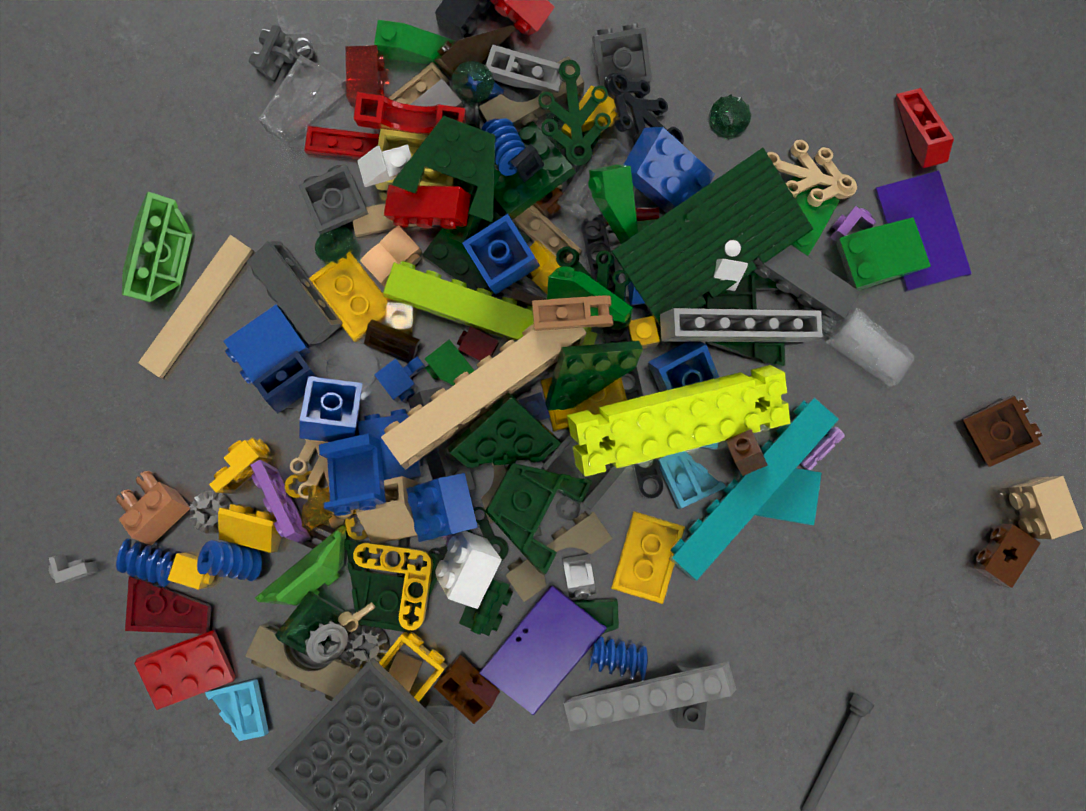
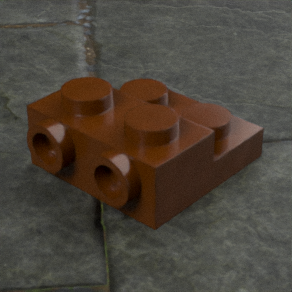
M1014 395L1009 396L963 419L988 467L1041 445L1038 438L1043 435L1035 421L1029 423L1025 414L1030 411L1022 398L1016 399Z

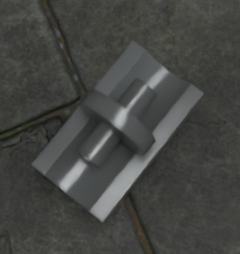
M272 24L270 30L262 29L259 35V42L263 47L260 52H252L248 61L268 79L275 80L283 62L292 63L294 56L288 52L291 47L292 38L286 35L279 25Z

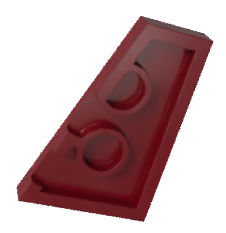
M129 576L125 631L194 634L210 632L211 605L146 580H141L138 577Z

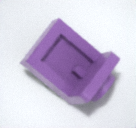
M855 206L846 217L842 214L832 226L835 231L830 237L837 242L839 238L846 236L854 225L865 230L872 228L876 220L872 218L870 212Z

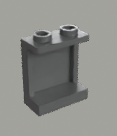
M567 429L559 438L561 445L555 452L552 451L541 461L544 463L541 469L547 472L571 475V477L585 478L593 481L582 502L585 507L591 510L625 468H616L610 463L605 465L606 472L585 477L575 465L572 446L578 445V443L570 436V430Z

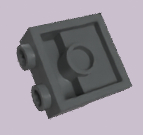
M638 23L622 26L623 31L613 33L612 28L597 30L598 35L592 37L601 86H604L605 78L611 73H622L630 82H639L640 80L652 81L645 27L638 28Z
M347 164L344 166H334L323 175L308 177L304 180V183L298 185L320 235L369 214Z

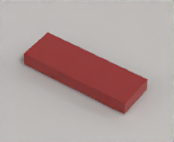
M308 126L304 151L306 154L359 160L374 147L378 146L380 134Z

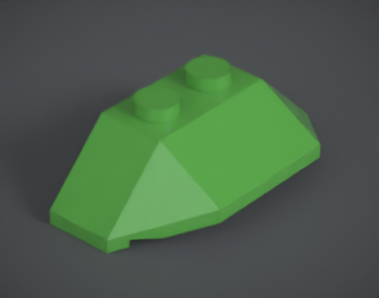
M151 192L146 193L134 222L124 263L122 295L151 302L181 284L192 233L175 200Z
M341 525L259 593L255 599L262 603L297 606L303 600L309 603L320 593L318 588L325 583L329 586L340 577L338 571L344 565V542L347 528Z

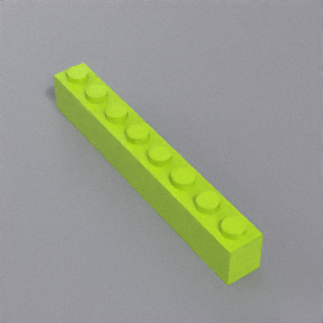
M401 261L400 264L393 263L383 291L384 297L469 327L472 326L475 329L501 338L506 336L509 341L521 339L524 336L522 332L533 325L532 306H527L526 309L517 306V301L507 297H502V300L494 298L490 291L482 288H477L476 291L466 288V283L456 279H452L451 282L441 279L442 275L434 271L420 272L415 270V265L405 261ZM583 327L587 334L580 346L594 345L597 333L591 332V327Z

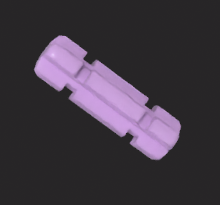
M838 427L831 428L827 432V436L819 441L800 464L806 470H812L818 464L817 461H821L835 447V443H839L845 437L844 433Z

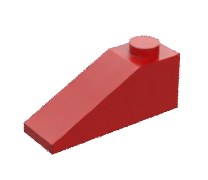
M918 88L896 94L897 105L912 152L922 168L948 162L954 138L922 89Z

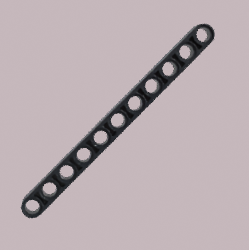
M589 216L582 222L580 235L588 272L597 282L598 264L591 254L594 251L605 250L610 253L611 251L603 220L597 216ZM589 226H595L598 228L599 233L591 236L586 233L585 229ZM605 254V258L602 260L603 264L607 263L609 259L607 254ZM614 264L609 267L611 284L608 285V290L615 294L616 286L613 282ZM610 326L601 327L604 344L631 341L628 326L621 329L622 335L618 338L609 335L608 329ZM636 366L635 369L624 375L630 377L634 382L633 388L624 389L627 400L643 396ZM658 458L652 459L648 468H643L638 463L632 465L638 493L646 499L658 497L663 491V480ZM647 479L656 482L657 489L653 494H647L643 489V484Z

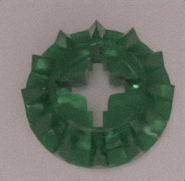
M466 61L460 64L452 76L453 89L458 94V98L466 100L467 103H480L490 96L494 87L491 71L487 66L477 61ZM469 75L474 81H481L476 86V92L471 85H465L469 81Z
M732 94L720 97L710 110L712 126L717 132L726 136H735L745 131L752 116L749 104H746L742 97L737 98L732 96ZM730 107L733 109V113L738 114L734 117L731 124L729 116L724 115Z
M340 226L321 234L315 243L316 255L327 264L331 262L338 264L341 258L347 259V253L354 251L352 245L356 241L353 233L347 227ZM337 239L340 244L337 245V249L333 250L332 248L335 247Z

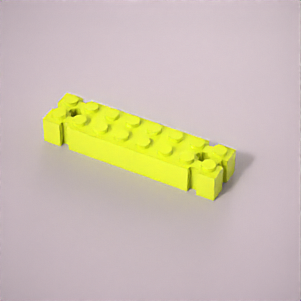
M772 365L751 369V376L739 372L598 407L599 414L593 415L589 410L569 414L567 418L570 436L578 443V445L572 446L575 465L586 477L606 472L605 465L610 463L616 468H621L725 441L750 429L753 433L760 432V425L762 424L770 429L790 424L789 405L781 399V395L787 393L785 372Z

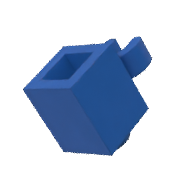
M418 356L405 367L395 358L374 375L395 402L399 400L405 402L415 394L413 390L418 387L411 377L422 371L425 365Z

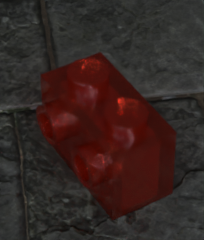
M377 45L345 46L346 97L351 107L356 105L357 92L386 96L385 80H381V71H385V57L380 55Z

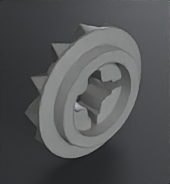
M203 491V493L194 497V501L189 506V519L194 524V528L204 533L219 532L218 515L210 516L208 520L207 514L203 513L201 509L209 508L210 504L213 505L212 509L217 513L219 508H229L231 502L222 493Z
M329 621L326 625L319 623V628L315 631H310V638L305 640V651L309 658L317 663L330 662L339 657L345 650L348 643V633L340 623L335 624L332 621ZM329 636L331 641H327L325 643V646H323L321 644V641H325L326 638Z
M361 625L349 634L345 652L350 662L359 668H363L372 658L379 663L389 650L388 638L380 628ZM364 635L368 643L378 644L370 649L369 658L365 650L356 649L364 643Z

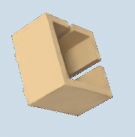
M1064 476L1038 477L1008 487L1010 503L1020 512L1019 527L1031 537L1036 539H1055L1083 529Z

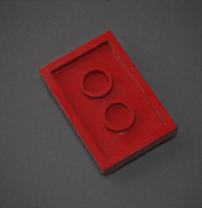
M215 630L139 657L134 662L156 710L231 683L236 677Z

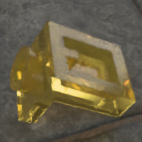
M316 485L309 487L308 501L302 508V527L309 531L332 517V512L324 509V503L330 501V493Z

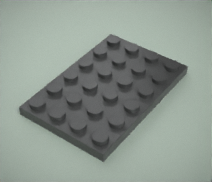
M372 658L267 770L308 811H382L451 742L454 736L389 672Z

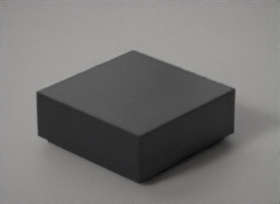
M531 144L510 161L518 177L524 183L544 166L539 153Z

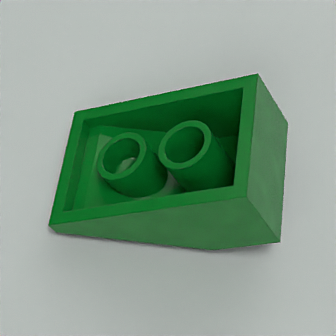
M793 176L791 180L798 182L803 179ZM819 185L799 193L795 198L812 225L813 230L793 243L792 246L807 256L815 246L840 199L834 196L823 201L818 207L810 205L807 197L811 190L814 188L824 190Z
M914 217L868 228L841 237L836 243L849 283L859 291L931 267Z

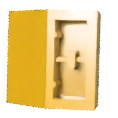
M230 504L229 508H219V540L269 553L278 552L282 537L275 528L274 522L277 520L273 512L270 513L264 510L254 513V507L243 504Z

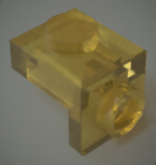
M387 298L386 325L401 332L412 334L413 307Z

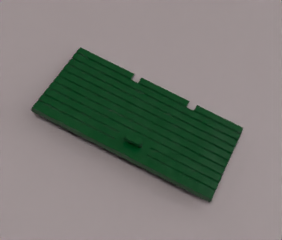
M762 147L611 252L661 327L660 314L673 308L699 309L707 304L702 296L703 294L708 292L711 298L714 299L737 283V281L725 279L723 281L719 278H714L717 259L748 263L747 269L741 278L743 279L757 269L753 262L755 258L758 257L762 264L766 263L812 231L813 227L773 165L772 160L768 157L767 152ZM735 240L740 244L741 250L737 256L732 257L726 254L725 244L728 241Z

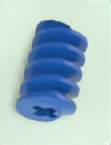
M503 118L488 120L483 124L481 130L496 136L495 163L501 174L504 176L513 175L516 171L510 161L526 147L511 120Z
M130 538L125 539L117 555V571L120 573L127 572L132 577L138 576L141 580L148 579V582L153 584L158 582V585L162 587L167 586L171 582L168 580L174 562L171 561L172 553L167 552L161 558V549H156L152 555V546L147 545L141 551V542H136L131 547L132 540Z
M214 540L206 542L197 559V570L200 574L205 575L208 573L211 576L218 574L219 577L228 576L232 579L237 577L239 580H256L262 567V558L258 549Z
M600 636L592 648L589 670L597 663L598 672H602L605 665H607L611 675L616 668H619L620 677H623L625 672L629 670L631 679H634L637 672H639L641 681H643L648 663L646 646H641L637 652L636 645L631 643L626 650L624 641H620L615 648L614 639H609L605 645L604 638Z

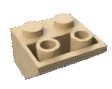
M403 476L384 480L386 503L376 505V508L373 510L363 511L356 509V514L371 543L378 544L417 536L406 488L416 486L418 482Z

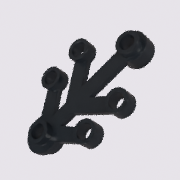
M611 73L605 78L604 86L608 91V95L614 98L618 113L614 124L620 132L627 131L633 125L632 119L628 115L626 104L630 107L637 135L633 138L634 145L644 128H646L645 123L650 128L664 127L649 112L652 111L656 116L665 113L668 110V104L663 98L656 100L635 99L630 94L634 93L638 98L648 95L650 93V86L645 80L630 82L622 73ZM670 127L666 129L683 144L684 137L678 128Z

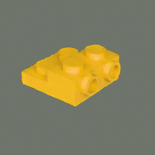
M254 437L249 440L235 442L228 448L229 453L224 457L230 467L225 466L217 471L213 476L215 480L209 485L216 493L232 494L254 474L251 464L258 460L266 463L272 460L268 454L270 451L269 447L261 439L257 441Z

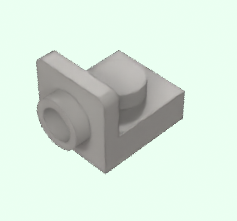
M589 554L563 558L569 598L586 599L595 594V583Z
M66 555L49 557V572L51 577L55 579V583H66L99 572L96 562H85L84 559H79L68 563Z

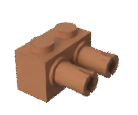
M144 471L141 473L144 481L138 476L136 483L142 488L145 495L138 501L133 492L127 489L121 492L124 499L118 495L116 501L126 512L119 521L131 538L152 546L190 508L177 490L157 482L151 471Z

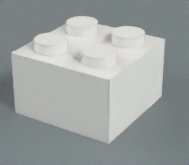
M463 531L456 533L449 540L445 558L437 565L436 578L448 599L478 609L502 559L488 539Z

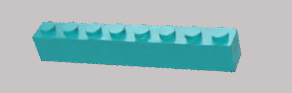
M813 398L808 403L803 400L793 411L796 416L790 424L780 426L776 430L779 434L773 442L769 439L760 448L768 466L742 476L738 482L733 479L723 490L727 494L722 500L719 501L716 498L706 509L709 513L703 521L698 518L688 529L691 533L685 541L679 539L670 549L673 555L669 559L693 581H697L839 420L817 399Z

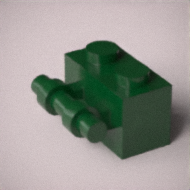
M494 576L478 609L466 605L459 624L470 628V631L479 635L482 633L489 636L491 630L497 632L503 616L498 615L502 604L508 605L513 593L512 590H509L511 583Z

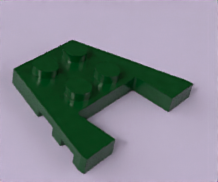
M443 116L393 180L392 185L416 194L425 168H429L477 186L478 188L469 214L492 222L494 215L496 136Z
M752 273L740 280L735 291L725 290L714 299L706 292L704 299L707 304L704 305V309L757 310L756 290L780 289L776 287V283L771 279ZM705 342L778 368L785 366L784 343Z
M512 463L509 465L485 512L536 570L545 575L557 552L533 539L546 511L557 491L577 503H582L593 481Z
M345 539L344 545L348 556L347 564L352 582L355 613L371 602L376 607L358 621V624L407 633L412 632V630L404 629L399 622L405 577L367 571V568L358 566L353 559L354 550L358 545L369 542ZM367 547L365 551L360 552V556L364 557V562L366 563L369 557V548ZM428 552L433 559L428 599L438 581L436 578L437 565L441 560H444L446 554ZM423 561L422 567L427 566V561ZM418 582L411 583L409 586L410 595L415 598L421 597L423 586ZM407 601L406 605L412 604V608L409 614H405V618L409 619V624L413 625L414 621L419 618L414 613L415 607L417 605L421 607L422 602L412 603Z

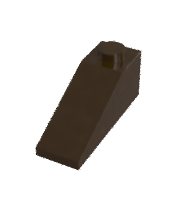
M511 25L451 43L446 41L437 50L439 55L434 61L454 84L462 83L489 56L492 45L499 46L515 28Z

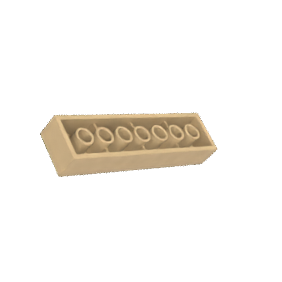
M534 324L529 326L522 332L524 336L516 342L512 339L505 343L499 349L501 353L494 358L489 355L477 364V370L471 374L464 372L453 381L455 385L446 391L445 388H442L430 397L432 399L430 403L424 407L419 404L407 413L409 417L403 422L395 421L384 429L386 434L381 436V438L400 465L406 470L486 413L508 392L510 394L514 393L558 361L561 347L580 346L587 334L583 328L534 331Z

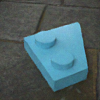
M686 451L658 459L660 470L678 509L684 508L726 487L722 481H718L710 475L704 466L696 463Z
M258 679L205 692L208 700L213 699L221 710L219 715L231 726L232 732L239 741L265 736L269 733Z

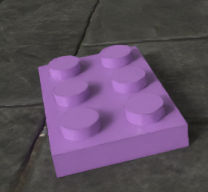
M262 460L251 464L254 474L251 475L255 485L259 489L262 488L265 494V498H263L264 505L270 513H274L277 520L274 522V525L279 535L301 544L311 539L291 496L286 493L285 483L278 469Z

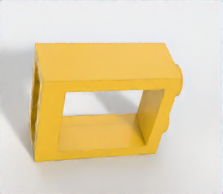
M404 632L388 650L379 664L385 669L401 647L406 644L436 670L414 696L419 702L447 665L444 663L445 658L434 649L430 652L422 645L424 641L413 632L410 634Z

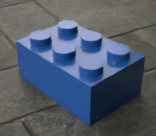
M664 127L644 128L623 164L631 166L633 186L666 213L710 184L715 176L713 171Z

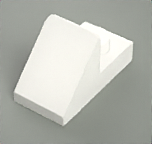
M404 145L383 152L380 146H376L357 160L364 186L368 187L395 179L412 157L409 146Z
M730 240L725 244L727 255L733 257L740 253L741 246L737 241ZM717 259L714 278H719L723 281L725 279L737 281V283L727 289L735 291L747 269L748 263Z

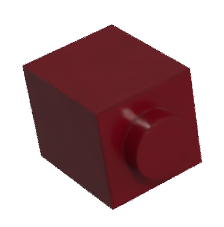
M470 326L468 332L465 330L462 332L457 345H459L458 350L461 354L479 363L489 355L492 357L499 345V341Z

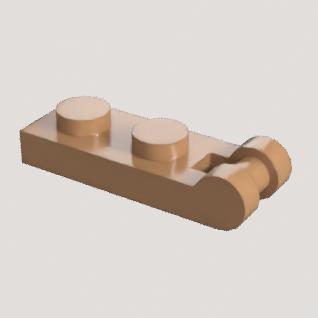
M611 296L532 301L534 331L612 326L613 316L609 313V307L612 305ZM591 307L598 308V316H591Z

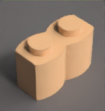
M397 226L380 243L369 250L360 261L385 287L393 263L400 264L401 261L416 265L421 259L420 254L422 250L400 226Z

